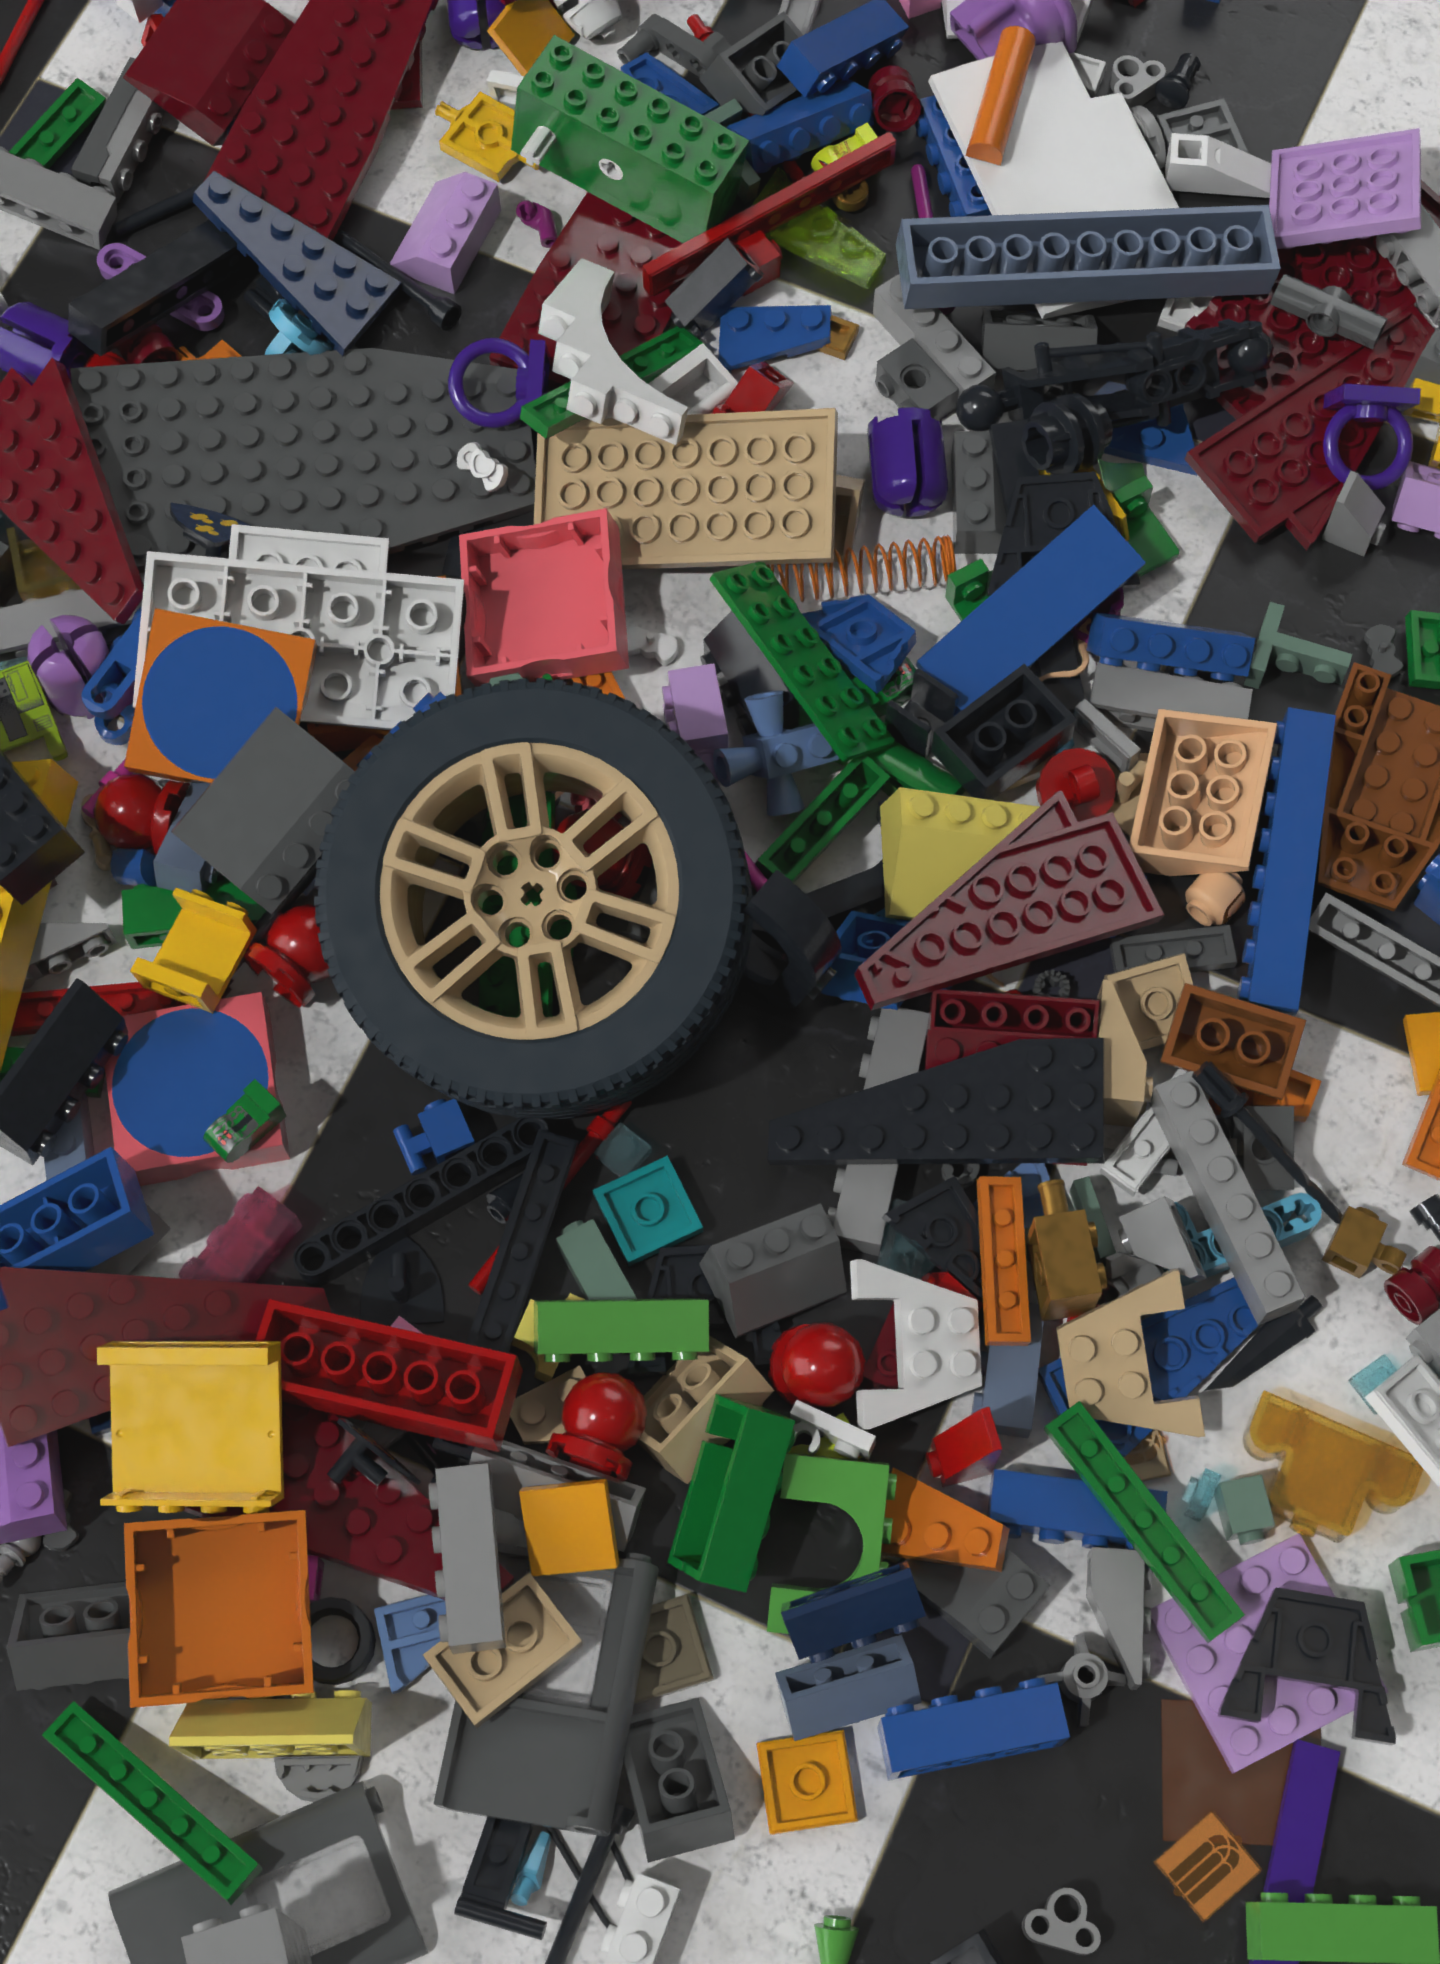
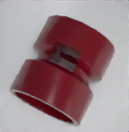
M886 66L879 69L873 74L868 89L871 90L876 121L883 129L890 132L907 130L916 123L921 109L912 76L906 69L899 66Z
M157 322L116 347L128 364L178 361L179 359L178 350L169 338L162 333V329Z
M1429 1246L1412 1259L1410 1270L1402 1267L1384 1282V1290L1393 1306L1408 1321L1416 1325H1420L1440 1309V1249L1435 1246Z

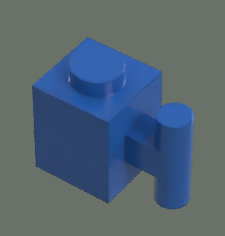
M446 1099L436 1100L428 1104L423 1112L417 1114L424 1130L422 1134L413 1137L407 1124L398 1126L393 1130L410 1173L413 1176L421 1174L427 1169L422 1158L423 1155L433 1152L437 1163L440 1164L475 1144L456 1099L449 1101Z

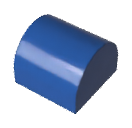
M117 848V850H113L110 868L114 880L120 885L136 886L145 884L157 886L153 864L156 855L145 849Z

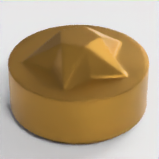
M863 180L832 197L834 204L839 209L848 212L861 209L868 200V184Z

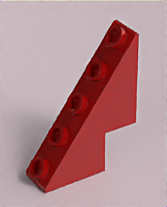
M765 361L751 365L726 402L716 406L711 414L773 411L794 383Z

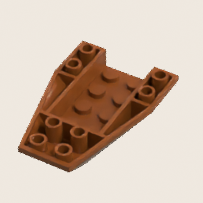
M1354 662L1335 713L1336 719L1320 837L1317 885L1395 911L1440 845V706L1387 688L1391 674Z

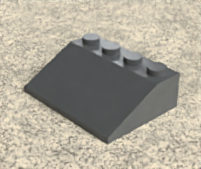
M275 706L171 832L270 914H273L322 855L319 848L321 841H323L326 824H331L333 819L331 811L336 806L342 789L345 791L350 785L348 779L355 771Z

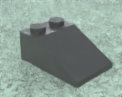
M1007 1548L1002 1572L901 1558L896 1563L908 1562L920 1598L989 1659L992 1658L1051 1586Z
M699 1698L632 1715L623 1764L648 1863L735 1840L730 1805Z

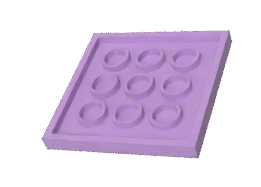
M1420 128L1272 150L1269 208L1277 249H1292L1297 246L1318 243L1329 244L1334 241L1354 238L1366 239L1375 235L1401 234L1421 229Z
M1300 1533L1215 1576L1245 1615L1211 1642L1207 1643L1173 1598L1151 1609V1624L1232 1774L1354 1711V1691L1265 1677L1261 1721L1259 1723L1218 1717V1709L1272 1591L1277 1587L1335 1597ZM1380 1677L1381 1684L1385 1688V1692L1388 1693V1690Z

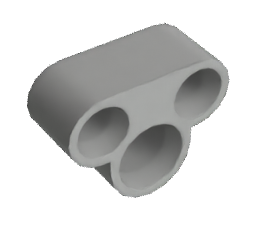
M1121 56L1114 61L1110 88L1113 94L1122 93L1129 109L1138 105L1142 106L1156 96V85L1161 79L1165 78V66L1156 60H1149L1143 63L1134 56ZM1122 74H1128L1131 77L1123 76Z
M1073 1888L1056 1890L1048 1897L1044 1909H1035L1028 1912L1022 1921V1931L1028 1940L1076 1955L1093 1953L1101 1942L1098 1928L1086 1921L1087 1904L1085 1898ZM1062 1895L1072 1897L1078 1904L1079 1912L1073 1922H1063L1055 1914L1054 1904ZM1040 1916L1046 1920L1048 1926L1045 1934L1039 1935L1032 1930L1031 1923L1035 1917ZM1080 1929L1088 1930L1092 1936V1942L1088 1947H1082L1076 1941V1934Z

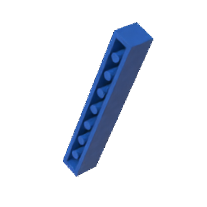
M1288 707L1283 720H1276L1275 722L1278 726L1274 744L1278 745L1277 757H1271L1267 777L1268 780H1273L1272 792H1266L1262 808V815L1268 816L1267 828H1261L1257 851L1264 853L1262 865H1256L1252 888L1259 889L1257 902L1252 901L1250 904L1247 925L1254 926L1252 939H1246L1242 962L1249 963L1247 977L1241 976L1237 999L1295 1017L1300 1003L1336 715Z

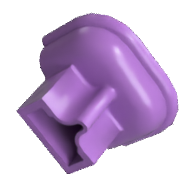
M965 0L950 12L951 31L977 60L995 55L1001 32L1009 26H1020L1032 32L1036 38L1035 46L1062 41L1068 53H1073L1077 48V20L1070 0Z

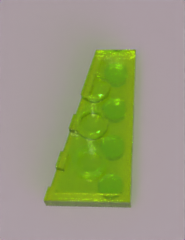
M778 167L751 206L793 184L788 180V174ZM820 205L765 234L769 241L774 240L778 246L867 290L886 263V254L853 227L847 228L837 219L838 215L830 208L826 207L824 209Z

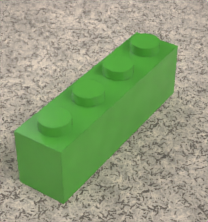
M704 1298L535 1300L534 1352L536 1354H544V1362H570V1354H587V1361L593 1362L613 1361V1353H630L631 1361L655 1360V1352H672V1360H697L698 1352H709V1300Z
M1261 1892V1902H1246L1247 1960L1440 1964L1437 1906H1421L1420 1897L1392 1896L1393 1905H1377L1376 1895H1348L1349 1904H1333L1332 1894H1305V1903H1291L1288 1900V1893Z

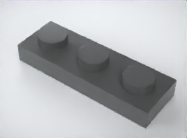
M1230 925L1111 938L1109 942L1114 973L1181 953H1185L1190 973L1235 968L1237 963Z

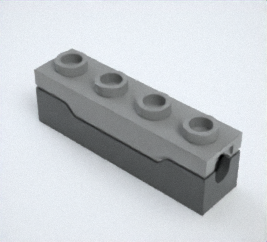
M132 57L129 58L71 168L73 176L78 182L91 187L98 186L106 189L116 197V203L120 201L124 191L129 190L131 187L133 173L139 162H143L146 158L148 144L153 135L160 131L162 117L166 110L123 79V76L135 60Z

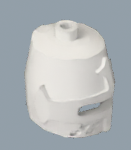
M553 0L557 8L563 12L565 21L585 39L599 34L604 39L616 31L613 25L620 21L623 16L617 0Z

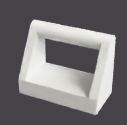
M702 343L651 381L649 385L669 398L675 396L702 374L720 385L718 389L687 412V415L710 414L716 406L723 404L728 399L738 382Z

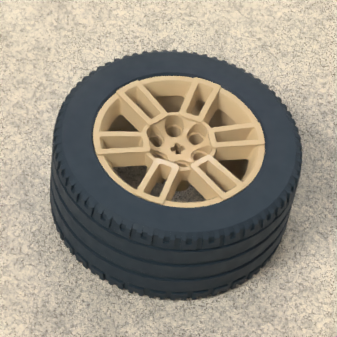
M527 678L512 681L501 680L499 681L500 685L496 686L485 683L479 687H470L464 689V694L455 696L453 693L446 696L445 699L429 704L430 709L423 713L419 710L407 721L404 720L398 724L399 730L393 735L390 732L383 737L384 739L370 750L372 753L367 761L363 759L360 762L358 769L348 779L350 783L346 791L342 789L338 796L339 800L331 811L332 822L331 824H326L323 841L320 844L319 850L323 853L322 859H317L316 864L317 872L314 887L318 890V896L314 897L316 925L320 927L318 938L324 961L329 966V975L340 998L342 997L351 1017L360 1029L362 1028L369 1040L398 1067L435 1090L479 1110L502 1116H512L513 1118L566 1119L611 1109L610 1107L618 1104L622 1105L643 1095L647 1090L657 1087L670 1078L680 1067L682 1068L693 1058L705 1041H708L722 1021L721 1018L728 1011L746 967L753 919L744 912L753 896L742 837L724 792L702 759L694 753L695 751L674 730H669L664 722L647 710L636 708L633 702L610 692L608 695L603 694L601 689L593 686L589 687L576 682L573 683V686L566 685L564 680L557 679L546 680L545 678H537L536 682H529ZM545 791L574 793L598 801L564 833L550 829ZM524 794L527 826L515 828L508 798ZM488 807L494 837L480 847L454 836V833L470 818ZM618 812L631 821L628 826L592 854H588L584 850V843ZM642 843L648 846L656 874L657 901L652 905L603 891L599 888L597 880L599 875ZM549 848L558 850L560 857L557 864L549 868L539 865L538 859L541 852ZM441 853L466 863L469 866V871L465 877H460L433 868ZM505 856H514L518 859L517 869L510 875H502L497 872L498 862ZM574 880H581L587 885L585 894L577 900L567 898L565 896L566 886ZM428 888L464 900L467 913L435 938L425 943L422 921L425 889ZM534 888L538 893L543 889L540 893L542 902L539 905L534 906L532 902L527 906L525 905L529 901L526 895L529 890ZM491 895L501 896L503 898L501 910L493 915L485 914L482 910L484 900ZM600 913H605L650 928L648 940L645 943H640L599 927L596 924L597 916ZM560 919L569 920L572 924L571 933L564 939L552 938L550 929L553 923ZM520 926L528 928L530 938L525 945L520 947L510 945L509 935L513 929ZM477 936L481 940L482 945L444 979L439 978L433 965L470 937ZM578 942L612 954L632 964L631 970L624 979L607 994L589 1005L581 1003L571 957V948L575 947ZM503 956L513 958L516 965L521 1014L517 1018L485 1011L470 1004L461 996L464 989ZM542 962H549L552 966L560 1006V1014L553 1017H545L543 1014L538 976V964Z

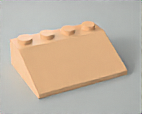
M1158 709L1129 843L1144 873L1182 876L1249 871L1278 727L1277 723Z

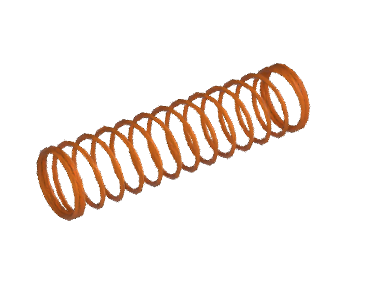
M943 535L942 538L937 536L934 539L932 551L928 541L923 537L918 545V554L914 544L908 539L904 544L903 557L899 546L893 541L889 547L888 559L880 543L875 546L873 560L869 549L863 545L859 552V566L855 553L850 547L845 551L844 567L838 551L834 549L841 571L845 596H849V551L855 565L860 594L863 595L864 593L862 578L864 549L869 560L875 593H878V548H880L883 555L889 590L892 592L893 546H895L899 557L904 588L907 590L906 557L908 543L914 555L918 584L921 588L923 586L921 574L923 541L929 554L935 586L938 584L936 546L937 541H940L942 569L947 583L948 575L956 571L951 537L949 535ZM833 562L829 563V569L827 563H823L830 598L833 599ZM804 563L800 564V577L797 565L792 564L796 576L800 601L803 603ZM808 563L815 599L818 601V563H815L814 571L812 564ZM772 564V565H771V568H770V569L773 571V573H774V564ZM777 564L782 587L789 595V564H785V578L781 564Z

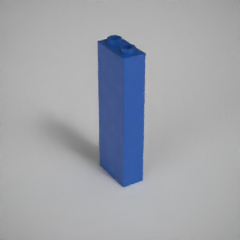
M1093 504L916 662V667L959 696L955 716L1023 664L1028 668L1033 666L1137 574L1146 562Z

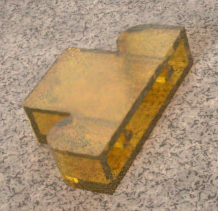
M1265 1390L1257 1398L1243 1434L1244 1448L1251 1457L1264 1462L1272 1461L1274 1458L1279 1460L1267 1491L1272 1515L1290 1522L1289 1527L1293 1531L1307 1537H1314L1317 1534L1336 1543L1342 1542L1352 1533L1364 1499L1368 1506L1377 1513L1385 1515L1395 1513L1411 1500L1423 1472L1422 1466L1412 1454Z

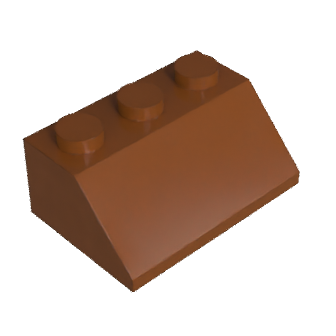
M1185 983L1178 999L1160 1062L1189 1072H1195L1204 1062L1208 1061L1209 1063L1212 1061L1234 1086L1282 1100L1307 1020Z

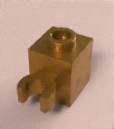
M1348 1206L1321 1260L1360 1279L1371 1262L1381 1270L1394 1275L1398 1269H1401L1407 1254L1400 1249L1380 1243L1388 1224L1380 1221L1376 1213L1363 1207L1355 1209Z

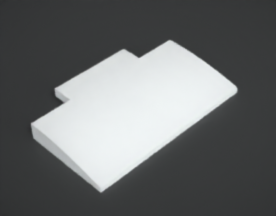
M1062 41L1034 47L1001 166L965 156L994 56L930 76L928 83L992 215L1179 208L1122 93L1090 98ZM1132 300L1035 304L1041 318L1046 319Z
M232 524L229 558L147 551L133 708L136 707L154 610L157 608L315 639L318 646L308 700L301 714L300 723L392 730L400 721H407L414 716L415 711L413 708L427 693H430L433 697L439 692L445 696L455 694L464 580L387 573L389 538Z

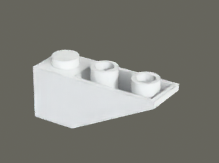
M1172 133L1166 157L1165 180L1171 191L1270 198L1271 163L1210 136Z

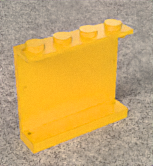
M111 1341L97 1347V1365H110L113 1492L100 1499L101 1506H116V1511L122 1513L138 1512L143 1510V1506H158V1512L177 1513L184 1511L185 1506H200L202 1513L209 1514L225 1512L227 1507H243L244 1513L256 1514L269 1512V1507L284 1499L280 1341Z

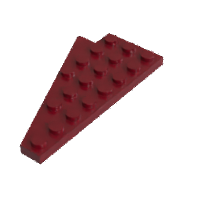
M282 1402L284 1499L269 1507V1512L266 1513L306 1510L308 1554L319 1556L325 1560L437 1597L435 1571L443 1570L442 1553H434L432 1527L440 1526L438 1509L431 1510L430 1500L390 1464L370 1449L365 1454L388 1472V1475L378 1487L355 1468L351 1470L341 1484L335 1482L327 1473L355 1437L337 1423L339 1418L335 1414ZM185 1506L184 1510L202 1518L247 1514L243 1512V1507H227L225 1512L212 1514L202 1513L200 1506ZM499 1564L501 1592L503 1593L513 1584L514 1576Z

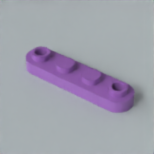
M111 243L99 251L97 265L101 275L107 280L126 270L131 264L146 258V256L124 244ZM122 265V267L114 269L115 266ZM210 291L204 292L170 313L171 316L200 331H210L217 328L223 322L225 315L220 298Z

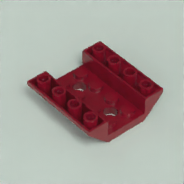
M947 989L933 991L927 1026L924 1070L1018 1039L1097 1038L1100 1000ZM1051 1163L1087 1166V1163Z

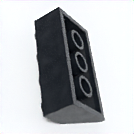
M78 978L75 979L0 1082V1146L31 1165H34L40 1156L45 1157L51 1151L57 1139L55 1134L64 1122L69 1123L74 1119L81 1106L80 1099L88 1088L92 1090L99 1084L105 1072L103 1067L112 1055L118 1056L122 1052L128 1041V1030L124 1017Z

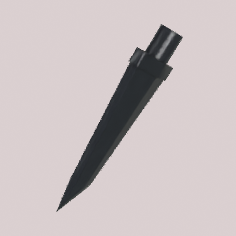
M1311 1295L1297 1310L1266 1322L1204 1391L1234 1387L1303 1339L1310 1337L1315 1332V1329L1308 1320L1323 1308L1319 1300Z

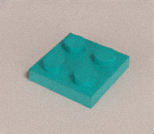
M668 1155L593 1190V1195L628 1267L659 1253L660 1248L672 1247L704 1232L703 1226Z

